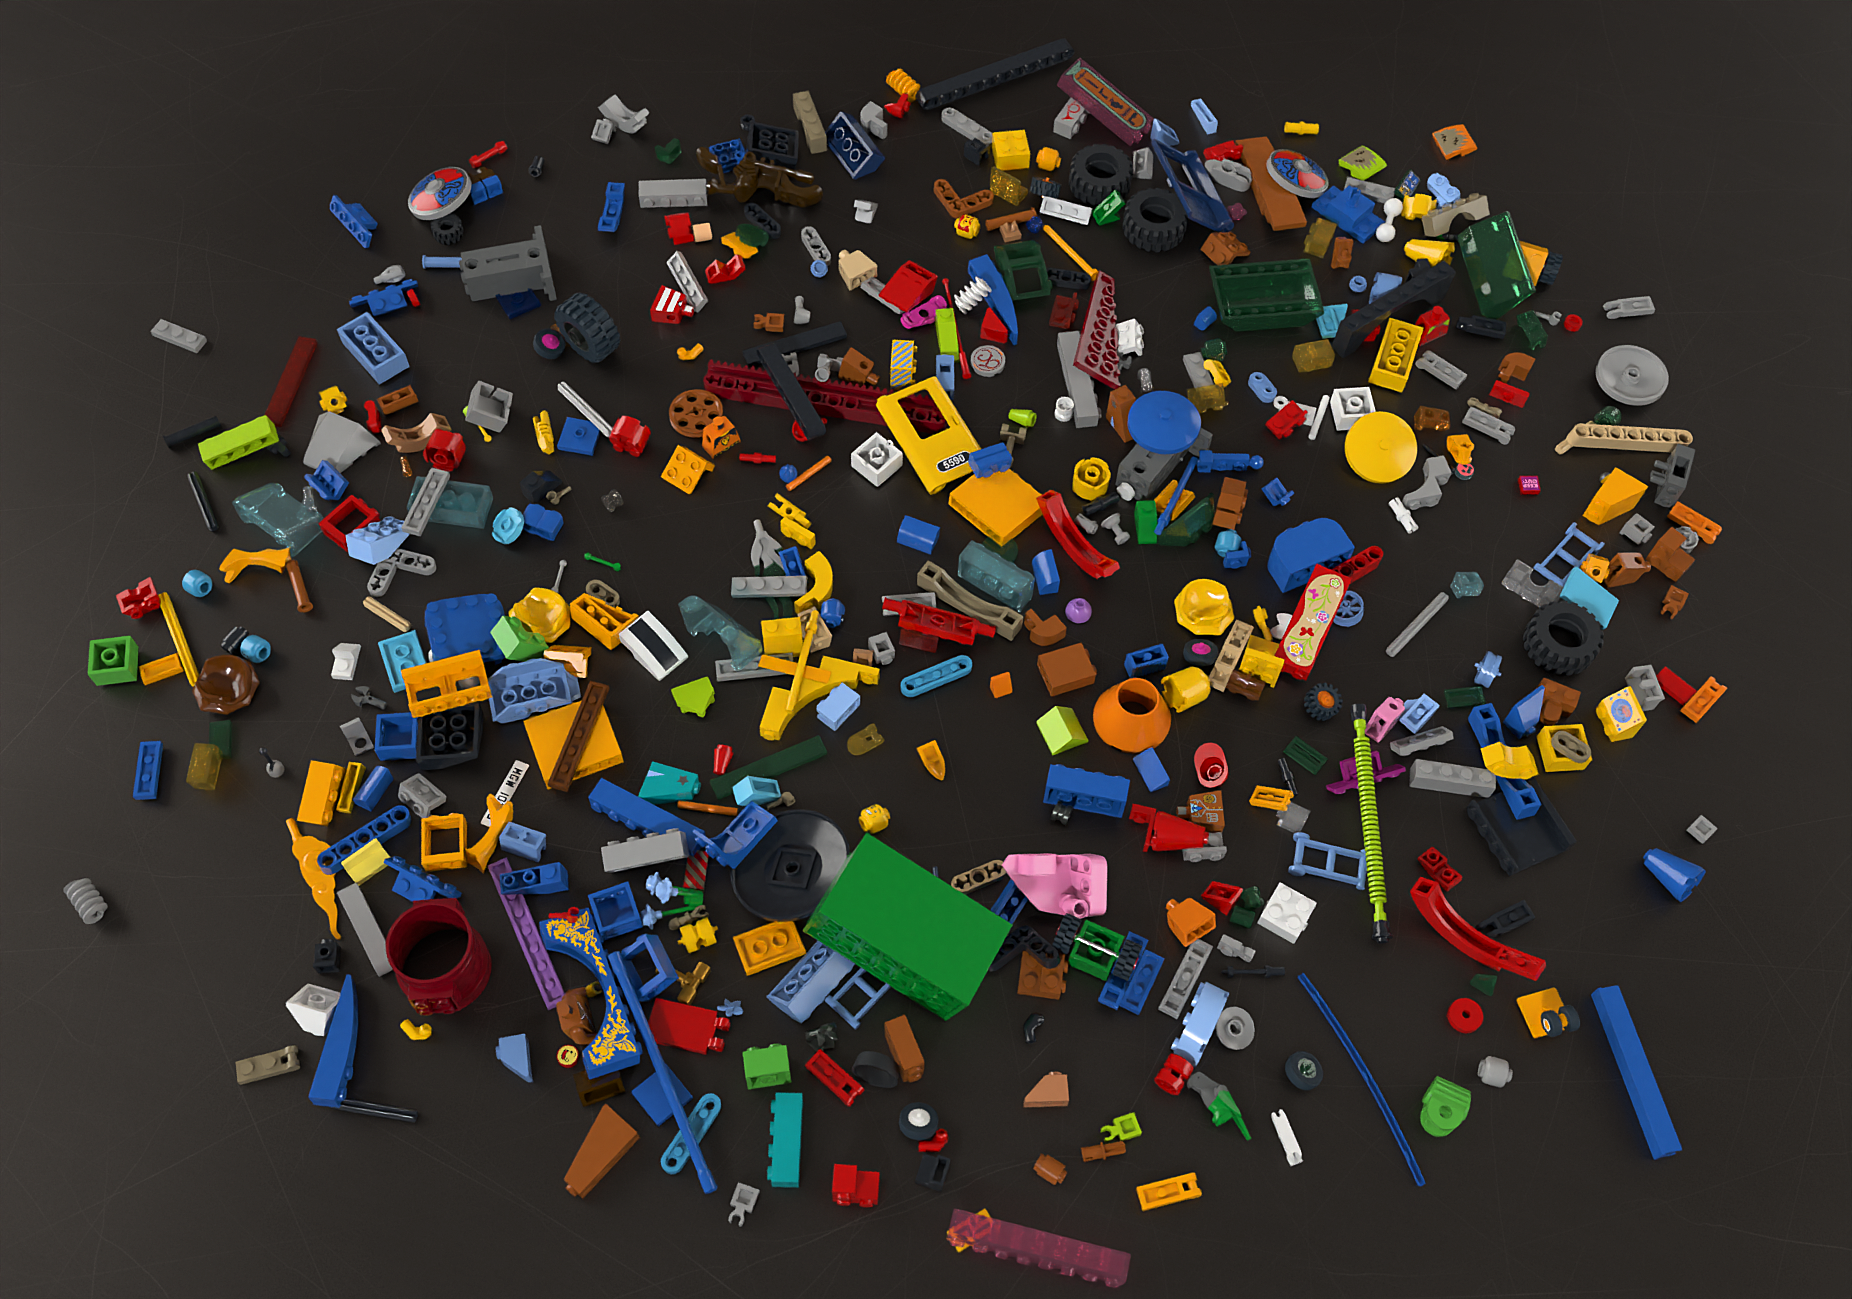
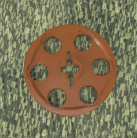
M700 389L681 393L672 401L669 408L670 422L673 428L687 437H703V430H698L696 427L698 425L706 427L713 422V419L709 418L711 414H716L718 417L723 416V407L718 397L711 392ZM690 397H695L696 401L689 402L687 401V399ZM707 400H712L714 402L712 405L709 406L704 404ZM678 407H681V408L684 409V410H683L682 412H680V413H677V412L674 411V410H675L676 408H678ZM682 421L688 422V425L681 427L679 426V423Z

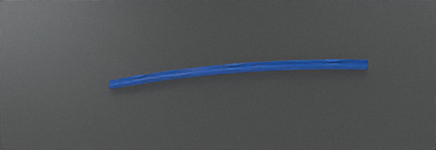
M1304 973L1299 975L1297 978L1340 1038L1370 1088L1405 1156L1417 1185L1423 1186L1425 1180L1372 1075L1315 987Z

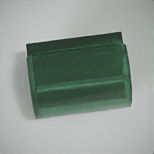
M1234 905L1229 921L1251 928L1256 912Z

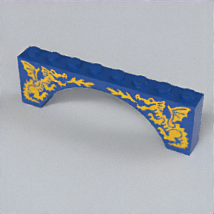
M588 907L579 910V913L576 915L571 914L572 916H578V920L575 923H569L567 919L551 918L539 922L546 950L567 954L583 963L596 976L605 995L606 1013L603 1024L594 1040L582 1051L583 1063L590 1080L639 1064L640 1055L643 1054L640 1042L635 1041L636 1031L634 1024L628 1021L629 1010L626 1004H622L621 998H623L621 987L615 984L616 974L608 964L610 962L608 959L609 953L607 949L603 950V936L600 935V932H597L594 914L591 915Z

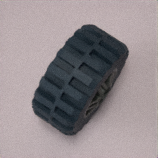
M576 293L556 308L554 318L560 333L564 336L566 342L571 345L572 349L577 351V354L583 356L585 360H589L592 363L601 362L619 347L620 334L617 331V326L614 325L613 319L607 314L608 312L594 298L588 297L587 294Z

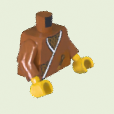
M593 982L586 986V988L579 987L568 990L562 996V1000L556 1003L563 1032L577 1044H590L597 1035L586 995L592 998L601 993L602 991L594 989V986L598 985L599 982Z

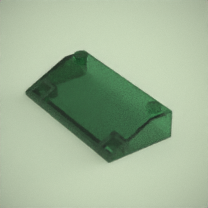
M1508 211L1471 225L1457 236L1482 315L1497 320L1536 292Z

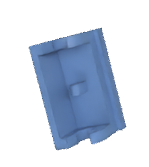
M512 822L507 823L499 837L501 850L535 862L540 861L541 849L545 850L546 834Z

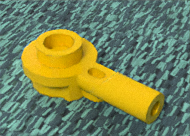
M1259 605L1256 609H1253L1256 623L1259 629H1262L1264 638L1272 641L1270 629L1265 622V619H1268L1265 608L1261 609Z

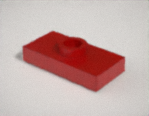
M1496 380L1489 395L1523 408L1530 393Z

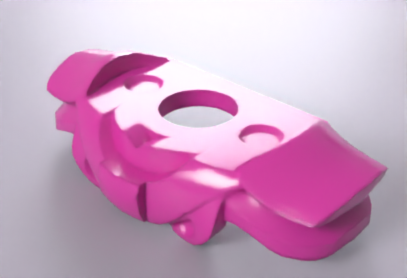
M937 295L914 310L905 312L901 317L902 325L909 329L933 323L935 321L936 309L947 308L945 299ZM926 310L928 311L929 315L927 317H921L919 315V311Z

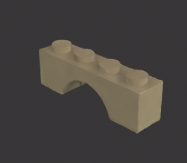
M809 91L793 94L794 110L798 120L801 119L811 154L827 151L826 134Z
M1473 193L1469 195V198H1461L1456 200L1454 204L1441 206L1442 208L1439 210L1428 211V214L1422 216L1425 236L1436 237L1448 232L1451 221L1459 213H1462L1465 219L1478 220L1490 215L1487 196Z

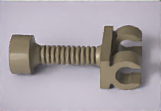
M1008 424L1002 425L1000 440L1007 441L1006 448L1010 454H1012L1014 443L1024 445L1027 428L1020 427L1019 434L1009 432Z

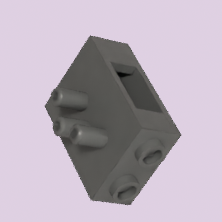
M1677 444L1666 462L1655 461L1654 466L1663 470L1662 473L1654 470L1650 473V482L1659 484L1654 503L1669 508L1674 506L1686 488L1696 449Z

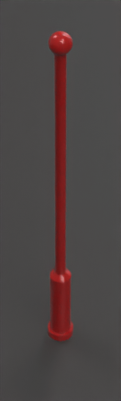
M944 278L942 283L945 285L949 307L953 308L948 287L949 280ZM955 318L962 376L964 379H969L971 372L969 371L966 354L963 352Z

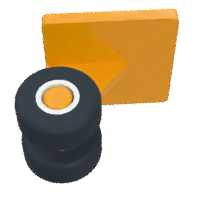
M1550 988L1517 999V1003L1533 1038L1545 1035L1555 1037L1560 1035L1562 1030L1572 1032L1580 1027L1578 1013L1571 1005H1563L1556 988Z

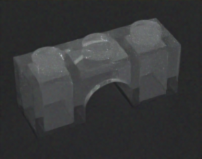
M1518 559L1501 583L1507 589L1514 591L1539 608L1553 601L1559 602L1561 599L1560 594L1564 588L1551 579L1544 586L1535 585L1530 579L1534 569Z

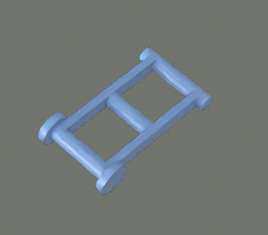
M1575 522L1565 532L1567 536L1542 564L1537 562L1533 569L1561 589L1564 588L1571 571L1563 580L1545 568L1551 559L1557 554L1573 565L1574 568H1580L1582 562L1586 561L1589 553L1597 555L1605 545L1604 542L1597 543L1577 529L1576 526L1578 524ZM1573 535L1591 547L1580 561L1562 549Z
M1294 833L1293 840L1297 843L1294 865L1290 866L1288 871L1291 875L1303 876L1305 873L1354 884L1359 890L1365 889L1367 857L1365 856L1366 852L1364 849L1360 852L1309 840L1310 836L1306 833ZM1304 846L1328 852L1326 870L1302 865ZM1336 854L1360 859L1357 878L1334 872Z
M862 968L833 997L829 995L825 999V1002L854 1029L861 1025L859 1020L891 987L885 984L877 992L861 977L866 972ZM854 983L872 998L855 1017L838 1002Z

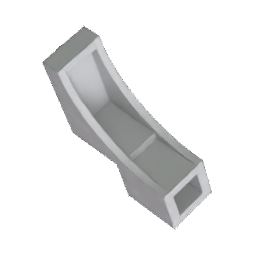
M1444 456L1427 458L1422 468L1425 479L1424 485L1412 493L1405 494L1402 504L1406 510H1415L1424 506L1432 507L1438 504L1442 496L1439 486L1447 483L1451 475V470Z

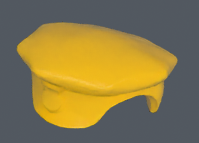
M1209 579L1191 581L1174 600L1178 623L1195 635H1221L1234 620L1232 602L1229 599L1227 588L1216 581Z
M533 588L524 599L515 603L513 608L509 610V617L518 618L525 631L540 633L546 643H553L570 628V606L561 595L549 589Z

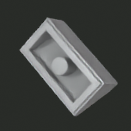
M1147 147L1135 151L1132 177L1152 179L1153 153L1150 148Z

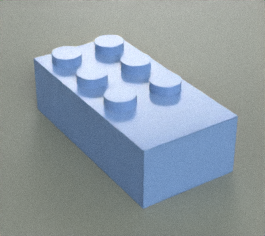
M368 312L337 329L342 343L378 384L410 367L405 353Z

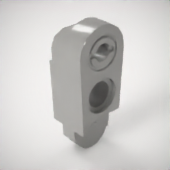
M1215 159L1205 162L1204 167L1208 175L1211 176L1210 179L1237 191H1246L1250 188L1252 173L1249 168L1227 159H1223L1222 162Z

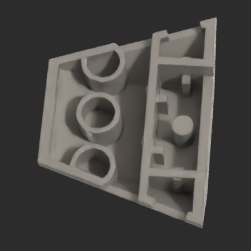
M329 411L319 415L303 463L317 469L321 461L326 460L341 473L351 466L355 459L359 456H365L367 454L366 451L373 446L377 447L381 443L360 424Z

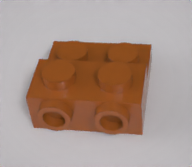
M1023 951L1017 994L1059 1000L1060 994L1065 993L1066 981L1062 980L1063 973H1067L1068 961L1064 960L1065 954H1059L1061 961L1057 967L1047 969L1028 952Z

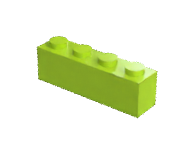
M264 415L248 423L241 424L234 429L225 431L220 435L208 438L198 443L203 462L212 470L279 441L274 423Z

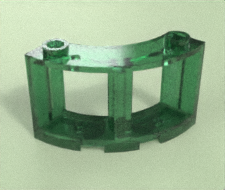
M1029 240L994 246L995 260L1000 270L1005 272L1003 280L1012 301L1051 295L1052 282L1048 280L1039 243ZM1037 267L1042 290L1016 294L1012 271Z

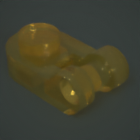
M870 724L864 730L849 737L847 748L851 754L861 755L881 745L884 739L877 733L875 724ZM871 736L872 740L867 741L866 738Z

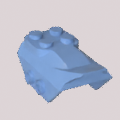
M539 658L529 659L518 664L511 663L501 667L488 678L492 694L489 702L493 722L507 723L524 719L533 712H543L549 708L571 704L574 700L581 697L577 677L566 671L563 663Z

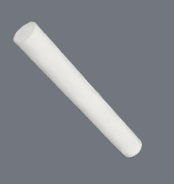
M1324 395L1308 436L1309 439L1314 440L1316 438L1330 399L1328 395Z

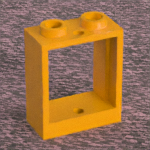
M451 813L448 816L431 815L428 818H422L421 864L425 871L467 867L465 848L467 849V821L464 815ZM459 828L460 852L431 855V831Z

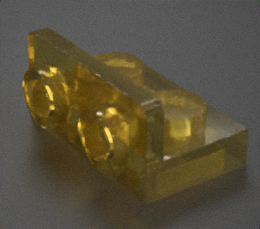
M1223 383L1187 389L1188 400L1194 404L1199 413L1207 412L1206 409L1209 408L1221 410L1223 406L1228 405V401H1225Z

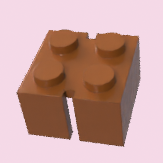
M1228 477L1224 478L1213 525L1234 530L1236 523L1240 524L1248 494V489H1245L1246 482Z

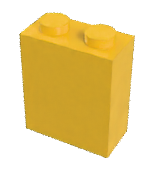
M800 617L761 621L765 655L792 653L793 657H800L803 646Z

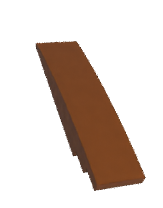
M1267 136L1236 140V146H1243L1241 160L1243 165L1249 168L1252 173L1251 187L1261 214L1265 215L1268 223H1271L1273 231L1306 227L1307 221L1296 194L1279 185L1267 170V160L1271 153L1275 151Z

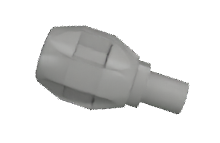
M393 265L388 267L380 276L373 279L375 284L382 282L396 283L405 277V271L401 265Z

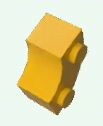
M1497 742L1481 748L1486 768L1495 775L1512 779H1529L1532 776L1538 775L1534 757L1527 746L1508 747L1501 742Z

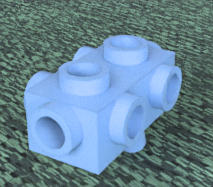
M1434 173L1429 177L1427 188L1437 197L1436 200L1439 204L1436 209L1439 210L1442 208L1441 206L1454 204L1456 200L1461 199L1459 190L1456 187H1452L1445 176Z

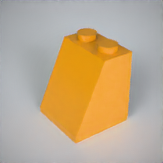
M1615 467L1592 499L1583 516L1597 525L1605 523L1634 509L1648 486Z

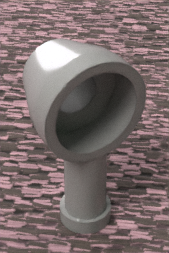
M797 296L795 298L794 324L808 323L810 311L803 308L804 298Z

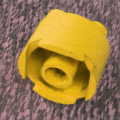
M1099 458L1079 461L1074 469L1073 492L1081 498L1090 501L1096 500L1099 496H1104L1108 490L1111 476L1107 463Z

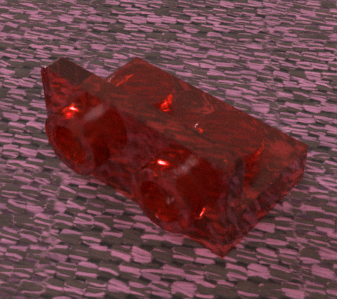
M1074 292L1073 298L1056 295L1049 326L1064 329L1070 328V324L1074 323L1076 317L1074 310H1077L1079 300L1076 299L1077 293Z
M902 627L899 644L935 653L940 637L931 634L926 635L922 632L907 630Z

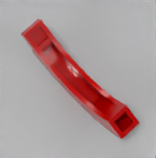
M1049 490L1036 498L1040 510L1057 541L1080 568L1096 579L1101 576H1111L1116 570L1120 569L1117 561L1098 552L1080 533L1071 519L1060 493Z

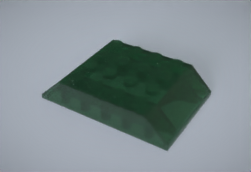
M1310 259L1209 266L1221 320L1236 332L1303 327L1324 314Z

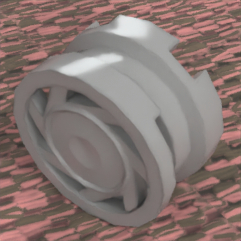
M1681 526L1675 530L1687 538L1681 549L1689 554L1698 543V535L1696 532L1691 531V528Z

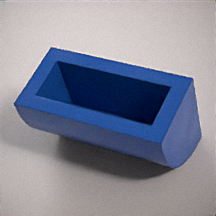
M905 515L899 529L897 543L931 555L939 539L940 527Z
M1050 549L1039 553L1032 560V567L1040 595L1057 593L1059 589L1060 579L1053 552Z
M376 766L353 798L354 804L368 811L374 809L394 780L388 768L383 766Z

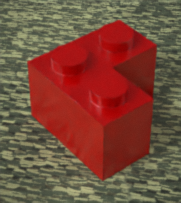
M834 1164L832 1187L834 1202L841 1206L859 1203L861 1207H873V1204H878L879 1172L857 1171L856 1165Z

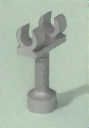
M820 354L817 364L819 368L815 372L816 379L820 382H825L830 377V370L839 372L843 358L837 357V359L827 358L828 355Z

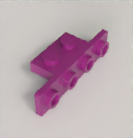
M1370 752L1374 783L1382 781V778L1397 777L1401 772L1406 771L1405 766L1399 764L1382 768L1379 752ZM1355 757L1339 761L1343 780L1326 785L1327 790L1334 794H1342L1346 792V789L1359 788Z

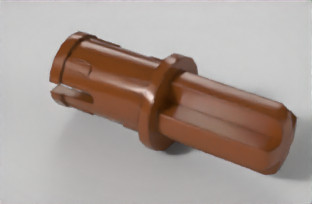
M1123 1141L1109 1144L1100 1142V1144L1095 1146L1081 1147L1083 1161L1086 1162L1101 1158L1106 1160L1107 1156L1125 1153L1126 1148Z

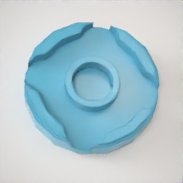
M512 507L508 510H502L493 522L494 532H492V536L494 539L502 544H509L515 541L523 529L524 517L522 513Z

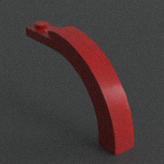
M1420 877L1410 890L1416 906L1431 926L1453 946L1474 960L1494 970L1500 971L1503 968L1534 981H1537L1545 969V960L1498 943L1469 925L1448 903L1439 883Z

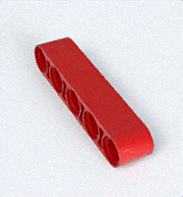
M1371 546L1331 570L1352 578L1351 584L1379 566L1383 557V551L1377 546Z

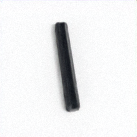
M197 472L188 473V480L209 531L218 530L219 525Z
M345 1098L344 1101H341L340 1108L332 1107L336 1110L415 1122L418 1116L416 1109Z

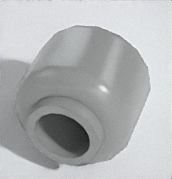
M1488 1056L1485 1060L1482 1059L1480 1061L1478 1076L1481 1077L1482 1082L1485 1084L1503 1087L1506 1082L1511 1081L1512 1069H1509V1064L1506 1060Z

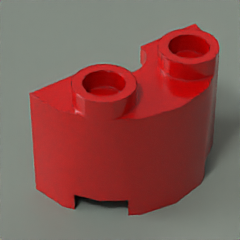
M688 213L664 216L666 226H670V228H667L669 238H673L674 245L694 241Z
M151 577L138 583V588L133 590L127 589L116 595L123 614L131 616L133 619H138L143 614L160 607L159 596Z

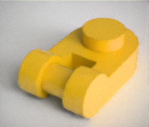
M1207 359L1204 362V368L1210 370L1217 386L1226 387L1231 383V379L1220 361Z

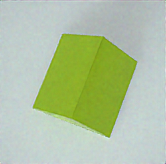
M1055 706L1036 722L1052 755L1088 742L1072 708Z

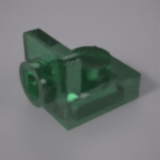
M673 138L665 148L657 145L655 147L657 159L671 164L681 153L680 140Z

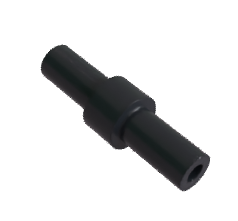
M1285 758L1279 759L1278 763L1282 771L1281 777L1283 782L1287 784L1288 790L1292 791L1293 797H1295L1299 793L1294 783L1295 777L1293 772L1289 770Z

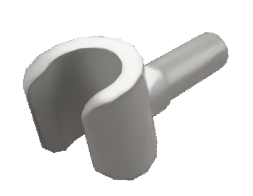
M1539 312L1535 314L1537 317L1548 320L1551 325H1556L1562 316L1559 312H1554L1552 315Z

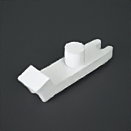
M1282 1109L1278 1111L1279 1117L1276 1116L1275 1112L1271 1113L1272 1121L1286 1151L1290 1166L1303 1162L1301 1150Z

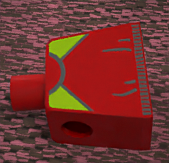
M1435 306L1433 310L1422 314L1418 318L1415 325L1423 327L1419 346L1446 335L1450 318L1442 307Z

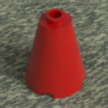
M1164 811L1157 812L1153 829L1155 832L1154 837H1152V850L1203 848L1204 844H1208L1209 832H1206L1205 827Z

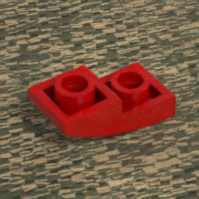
M1432 846L1418 857V861L1428 874L1448 892L1462 881V875L1447 864L1448 859Z

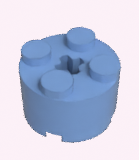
M1377 272L1374 278L1376 282L1371 288L1369 304L1401 286L1402 277Z

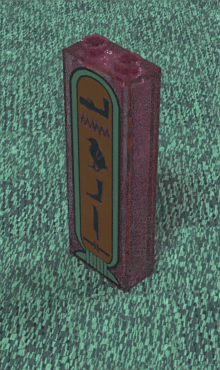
M1081 58L1061 75L1057 86L1130 147L1135 142L1138 143L1144 136V133L1147 134L1151 130V123L1154 118Z

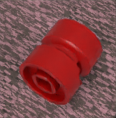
M1171 1053L1164 1063L1165 1068L1160 1069L1154 1081L1164 1091L1172 1095H1179L1185 1084L1183 1080H1188L1194 1068L1183 1057Z

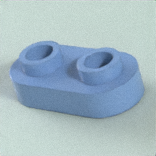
M1254 372L1250 375L1248 385L1258 398L1266 403L1273 402L1276 398L1277 390L1268 378L1260 372Z

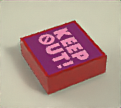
M1519 476L1518 483L1521 494L1540 493L1538 476Z

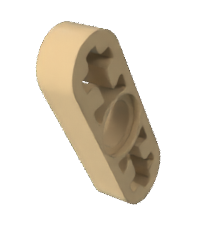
M994 860L957 875L952 879L951 886L966 895L1000 881L1006 875V871L1002 867L1003 861ZM994 867H997V869H1001L1000 874H998L997 872H993ZM979 873L985 879L983 882L978 883L973 880V876ZM957 882H960V884H964L963 889H960V887H956Z

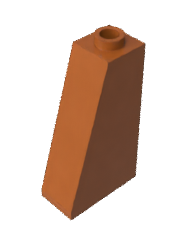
M607 1104L602 1107L564 1178L568 1184L566 1189L574 1197L578 1194L583 1199L639 1139L638 1133Z

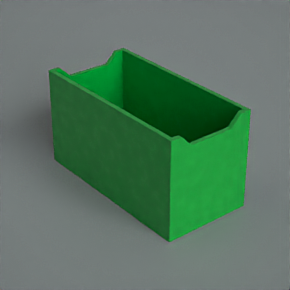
M866 833L855 850L847 856L803 931L946 1021L970 1004L1012 924Z

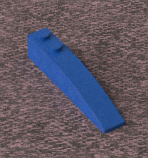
M987 254L969 260L968 273L975 284L977 283L975 277H978L989 285L992 292L987 291L988 296L984 298L1008 330V337L1013 345H1016L1018 338L1016 315L1001 272L997 271L994 261L990 260Z
M349 974L346 975L308 1096L313 1105L340 1108L341 1101H344L347 1095V1082L353 1075L352 1064L358 1031V1001L356 983Z

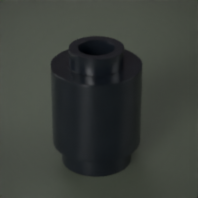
M234 626L222 639L220 647L230 655L238 653L241 643L248 637L249 632L241 626L239 628Z

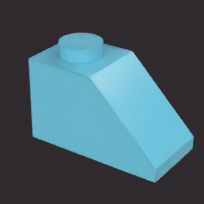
M747 776L732 787L737 805L747 806L750 801L761 805L776 801L781 797L777 780Z

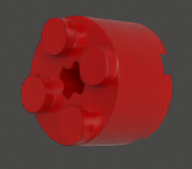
M622 416L620 419L618 417L609 435V440L616 451L623 452L625 450L631 455L639 457L651 435L650 429L646 425L645 427L639 425L641 421L635 418Z
M435 429L423 451L424 459L427 462L433 463V467L439 470L450 472L454 468L457 469L466 451L462 435L456 432L452 433Z

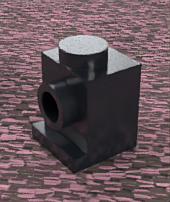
M323 939L320 944H315L313 968L318 974L340 972L341 947L332 939Z

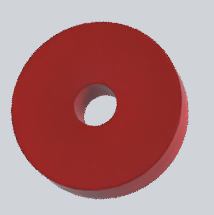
M1460 998L1451 1004L1447 1017L1450 1025L1455 1030L1461 1033H1472L1481 1026L1483 1011L1475 1001L1468 998ZM1462 1013H1466L1468 1018H1464Z

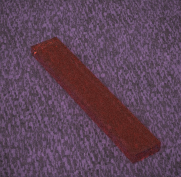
M298 337L265 412V415L275 426L281 427L317 345L316 339Z

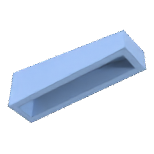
M1201 99L1193 100L1191 107L1207 134L1215 133L1218 121Z

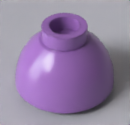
M1075 598L1067 604L1065 613L1070 621L1084 623L1091 617L1092 610L1086 600Z

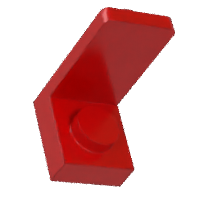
M1132 804L1129 819L1137 823H1148L1143 852H1147L1148 847H1152V837H1154L1152 829L1154 828L1156 809Z

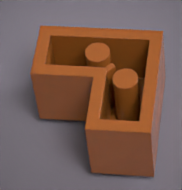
M1673 527L1658 540L1645 559L1675 582L1695 561L1693 557L1681 549L1687 538Z

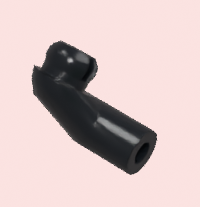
M1038 1012L1030 1014L1023 1024L1025 1041L1028 1044L1036 1042L1034 1029L1044 1023V1016Z

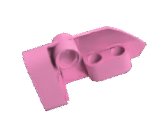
M1049 853L1010 854L1002 864V867L1015 885L1039 911L1061 915L1068 913L1077 918L1103 916L1106 912L1107 862L1103 856L1094 854L1057 855Z

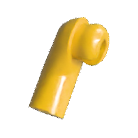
M406 1019L400 1025L412 1040L427 1039L432 1034V1028L429 1024L415 1027L409 1019Z

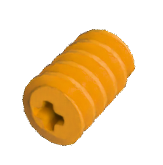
M902 69L892 71L886 78V83L900 95L902 93L908 94V102L912 103L916 99L915 94L920 90V85L915 80H912Z

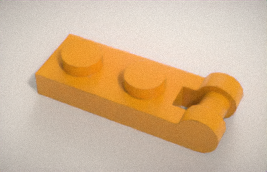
M1189 1173L1137 1187L1136 1190L1142 1210L1145 1211L1202 1196L1201 1189L1196 1184V1174ZM1182 1184H1187L1189 1190L1184 1191Z

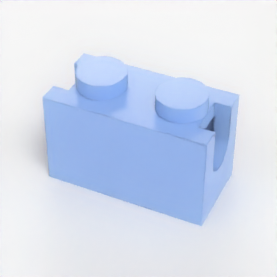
M842 682L838 687L836 686L831 690L826 700L819 702L816 708L817 712H819L817 718L835 731L859 707L860 695Z

